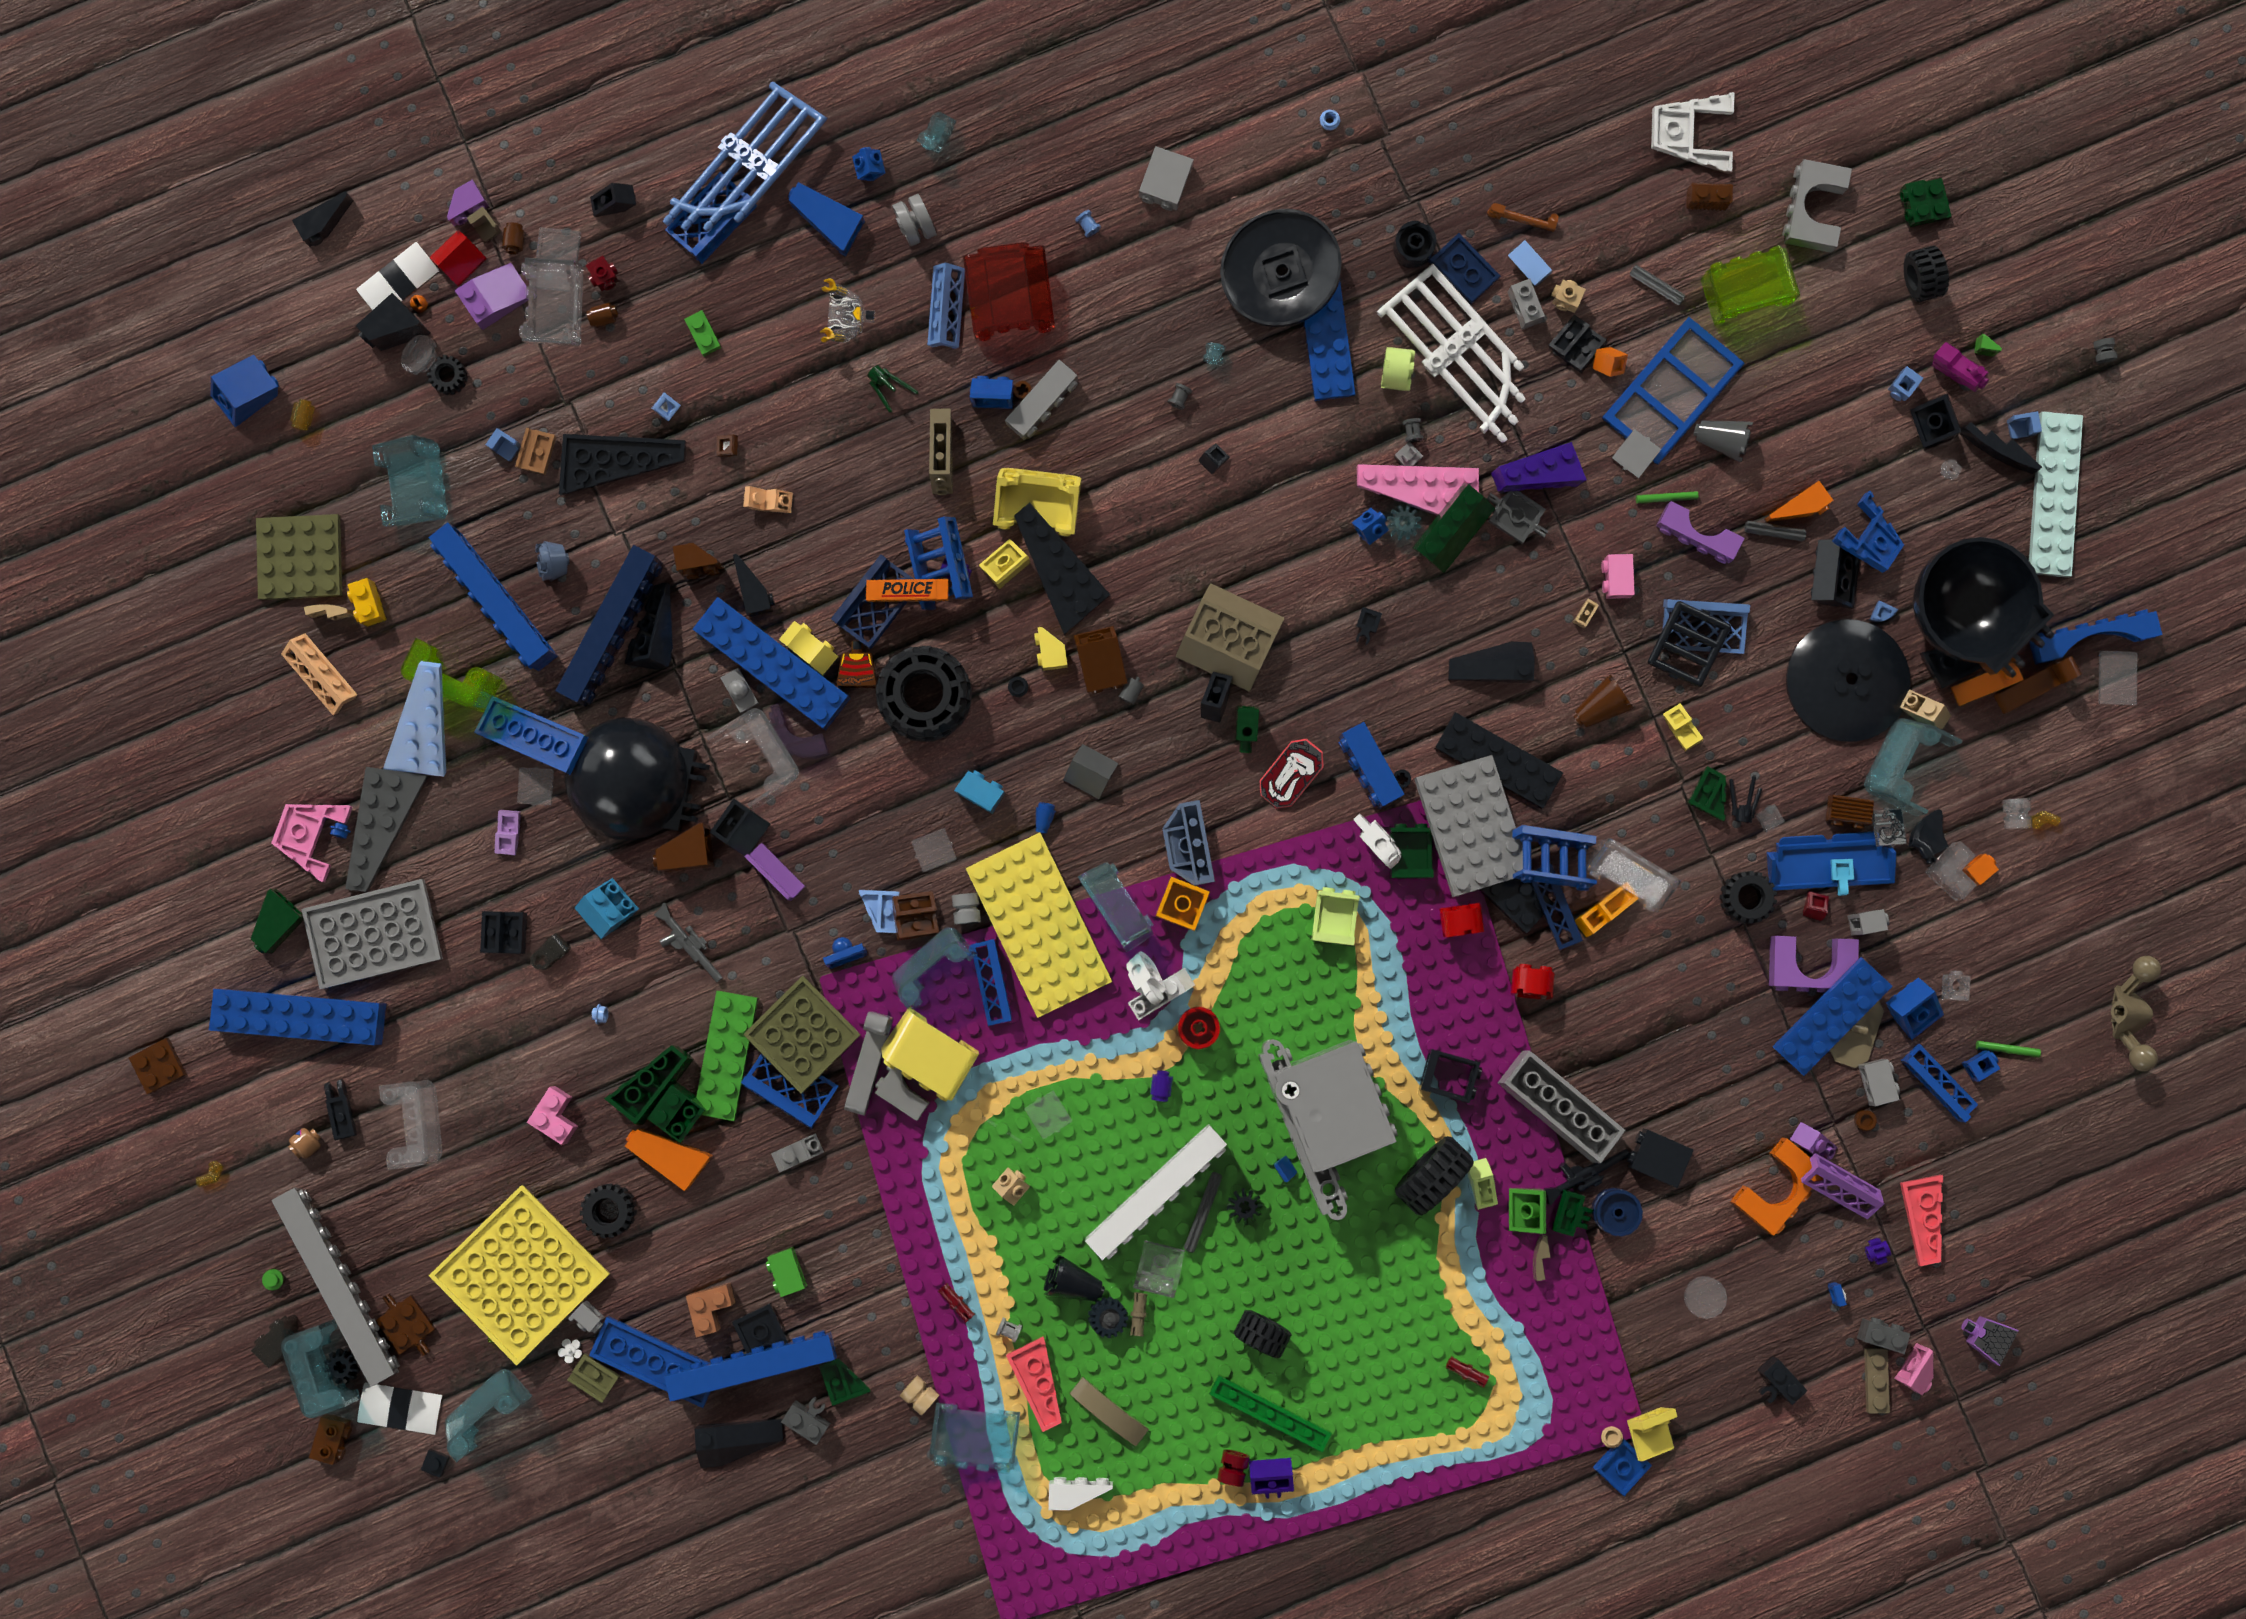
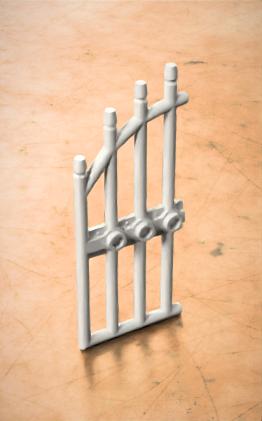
M1432 263L1376 313L1381 318L1385 314L1389 316L1425 357L1421 363L1425 366L1426 370L1434 378L1440 374L1483 422L1479 427L1480 430L1485 434L1489 429L1497 436L1500 442L1504 443L1507 437L1494 422L1501 413L1505 418H1508L1512 425H1516L1519 422L1517 417L1506 406L1509 392L1520 403L1526 400L1524 395L1511 382L1510 363L1518 371H1521L1524 366ZM1431 275L1434 276L1471 318L1463 327L1423 283ZM1417 288L1456 331L1449 339L1443 336L1410 299L1408 295ZM1400 301L1407 306L1440 343V346L1435 351L1431 352L1392 309ZM1484 335L1501 351L1503 371L1478 345L1477 341ZM1471 348L1503 384L1499 397L1461 356L1467 349ZM1453 361H1456L1496 406L1489 416L1446 369Z

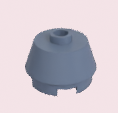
M547 541L536 544L535 552H539L536 564L542 581L549 580L552 582L566 575L569 556L568 553H565L563 545Z

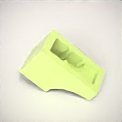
M1487 1159L1474 1161L1473 1166L1468 1172V1178L1477 1209L1497 1205L1494 1177Z

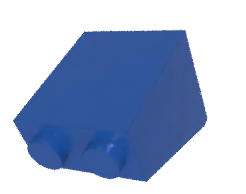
M255 355L211 376V397L234 427L240 425L278 396V381L274 376L268 374L263 361H258Z

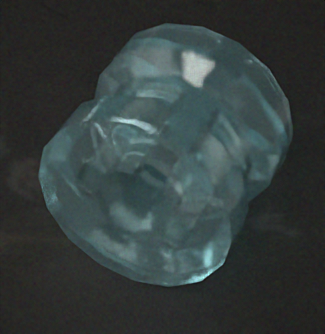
M1206 343L1205 349L1207 351L1203 356V361L1210 364H1222V353L1225 352L1226 347L1218 343Z

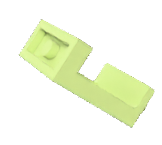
M1323 887L1322 891H1317L1311 941L1354 946L1358 901L1360 900V896L1355 895L1356 891L1343 890V893H1335L1334 888Z

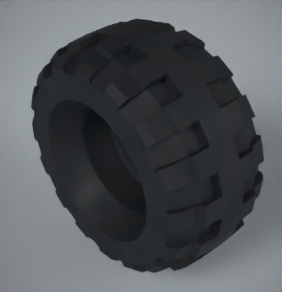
M931 646L910 647L897 655L895 654L882 669L876 685L877 705L885 722L899 735L914 741H936L952 734L964 722L971 706V683L965 669L951 654ZM920 674H928L935 677L943 688V697L940 704L929 712H917L911 709L904 697L907 683L913 677Z

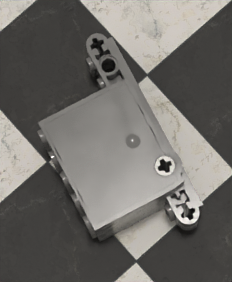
M1268 1039L1262 1044V1053L1258 1054V1057L1319 1211L1322 1215L1327 1214L1333 1220H1341L1347 1214L1345 1201L1348 1200L1345 1189L1338 1185L1337 1181L1340 1180V1176L1335 1166L1397 1142L1395 1137L1398 1136L1394 1124L1389 1123L1387 1119L1390 1113L1386 1104L1381 1103L1379 1096H1382L1380 1088L1371 1079V1076H1374L1370 1064L1365 1063L1363 1056H1366L1362 1044L1357 1043V1041L1347 1040L1290 1063L1293 1058L1289 1048L1284 1049V1046L1279 1041ZM1270 1044L1277 1046L1275 1050L1276 1057H1282V1060H1276L1271 1063V1059L1275 1058L1272 1053L1267 1051L1270 1049ZM1287 1085L1291 1086L1289 1093L1285 1092ZM1331 1183L1332 1190L1329 1193H1323V1186ZM1332 1200L1339 1206L1337 1207V1212L1332 1210Z

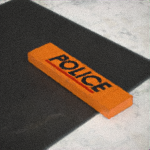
M866 580V601H949V580Z

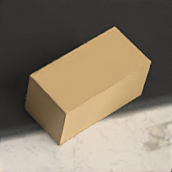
M1587 599L1573 623L1584 629L1599 605Z

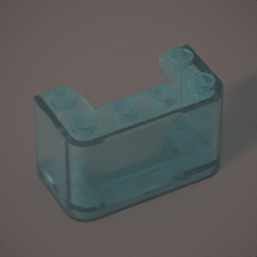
M335 1319L284 1338L281 1344L282 1354L301 1412L308 1418H315L338 1410L361 1399L358 1389L350 1390L345 1387L344 1383L334 1386L333 1380L328 1379L330 1372H324L328 1365L324 1363L326 1359L321 1346L331 1343L330 1335L338 1329Z

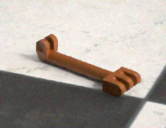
M1493 203L1487 211V215L1500 220L1503 217L1552 232L1555 231L1559 218L1557 214H1552L1548 221L1506 210V206Z

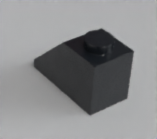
M611 183L590 197L594 217L625 212L636 205L633 185Z
M1217 672L1212 673L1201 701V718L1221 722L1227 706L1233 676Z

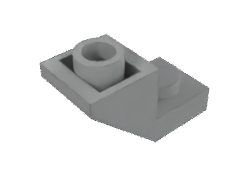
M815 1133L775 1151L771 1155L780 1173L824 1153Z

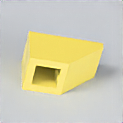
M1038 627V633H1034L1036 646L1040 645L1041 653L1037 654L1038 666H1043V671L1068 668L1065 644L1044 628Z

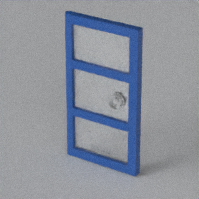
M1688 317L1605 413L1602 419L1626 439L1634 429L1644 437H1649L1650 441L1661 449L1653 459V462L1659 465L1745 363L1693 319Z

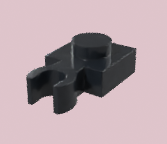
M1362 607L1356 628L1361 629V632L1356 637V643H1358L1361 636L1366 638L1365 646L1369 643V632L1376 633L1382 613Z

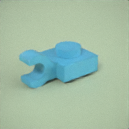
M1853 859L1830 860L1831 881H1838V896L1849 894L1848 880H1854Z

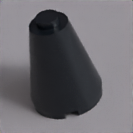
M1057 1255L1054 1258L1053 1263H1055L1053 1269L1049 1268L1045 1279L1044 1291L1047 1292L1044 1295L1096 1301L1102 1297L1105 1287L1102 1286L1101 1280L1064 1256Z

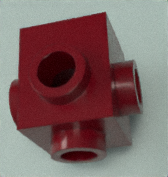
M603 255L586 264L591 274L588 278L594 288L598 286L601 291L610 290L619 282L616 276L619 274L613 262L609 264Z

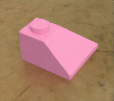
M1916 1343L1894 1379L1920 1395L1928 1392L1932 1386L1931 1381L1933 1379V1351Z

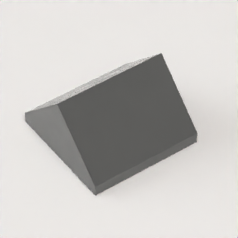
M1082 744L1072 759L1063 781L1100 799L1119 763Z

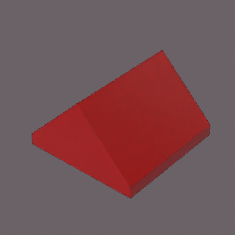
M459 230L429 257L458 287L487 260L482 252Z

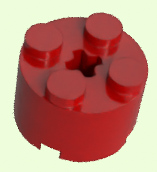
M1480 903L1439 908L1443 937L1484 932Z
M1519 964V966L1513 969L1511 995L1517 993V997L1528 999H1541V995H1545L1546 999H1553L1555 973L1552 972V967L1540 966V969H1533L1532 965Z
M1190 1008L1179 1019V1036L1191 1048H1207L1219 1036V1020L1207 1008ZM1202 1022V1027L1205 1029L1203 1032L1200 1031L1196 1034V1029L1193 1028V1025Z

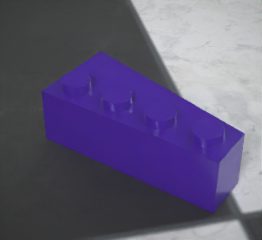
M1572 442L1499 466L1491 473L1498 492L1521 491L1525 489L1536 490L1550 487L1562 488L1564 486L1578 487L1587 480Z

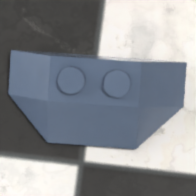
M1200 800L1180 803L1162 828L1170 870L1194 886L1215 882Z

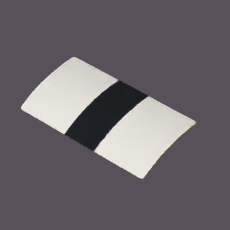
M415 242L356 290L373 310L391 293L402 301L438 273L439 269L419 244Z
M364 1383L357 1422L435 1435L442 1395L383 1385L370 1387L369 1383Z

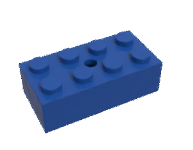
M1365 722L1340 735L1339 747L1343 753L1347 752L1349 755V765L1353 771L1357 770L1359 773V783L1363 789L1367 788L1370 795L1368 798L1373 807L1377 806L1378 809H1381L1404 795Z

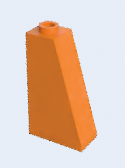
M642 1128L636 1131L632 1130L626 1138L628 1142L625 1147L684 1191L691 1187L713 1157L710 1153Z

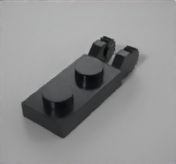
M342 1079L337 1081L339 1097L334 1098V1090L330 1082L324 1085L327 1099L325 1102L335 1141L357 1135L347 1089Z

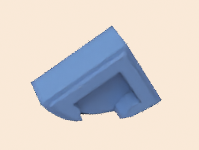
M1878 601L1869 620L1874 622L1888 620L1896 614L1898 609Z

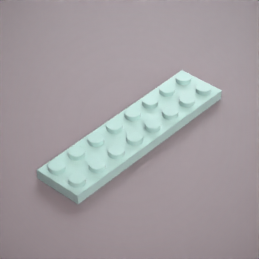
M2041 412L2039 413L2042 432L2038 433L2036 462L2042 468L2035 472L2029 562L2035 568L2037 575L2069 578L2072 576L2083 415Z

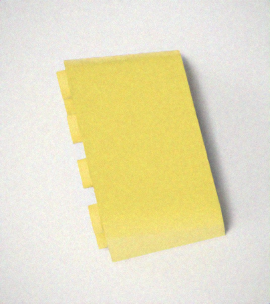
M908 1007L881 1047L885 1065L892 1069L898 1068L902 1071L901 1074L909 1080L914 1078L923 1089L935 1091L937 1093L936 1096L945 1102L953 1100L979 1055L977 1049L962 1040L958 1043L928 1024L926 1017Z

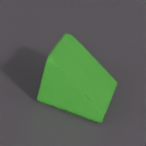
M1985 334L1980 335L1976 339L1974 352L1976 354L1994 357L2002 351V348Z

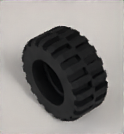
M1444 1137L1423 1154L1401 1178L1395 1187L1396 1195L1415 1214L1422 1216L1439 1204L1465 1177L1473 1166V1157L1453 1137Z

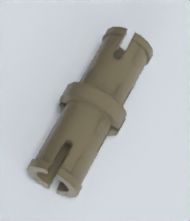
M1134 1292L1133 1311H1131L1130 1315L1132 1316L1130 1335L1144 1336L1145 1317H1147V1313H1145L1147 1293Z

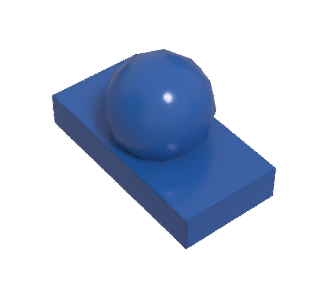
M840 937L832 945L834 954L824 957L823 960L829 969H833L867 956L868 953L862 943L852 947V943L848 938Z

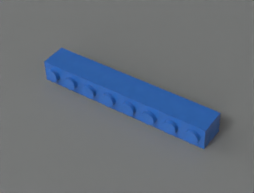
M825 1330L813 1333V1337L805 1339L804 1335L792 1338L793 1342L785 1344L784 1341L772 1343L771 1348L764 1349V1346L752 1348L751 1353L744 1354L743 1351L732 1353L731 1358L723 1359V1356L710 1359L711 1363L703 1365L702 1361L690 1364L688 1369L682 1370V1367L670 1369V1373L664 1376L669 1400L671 1402L835 1360L837 1355L831 1332L825 1333Z

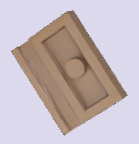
M526 427L515 467L546 475L556 436Z

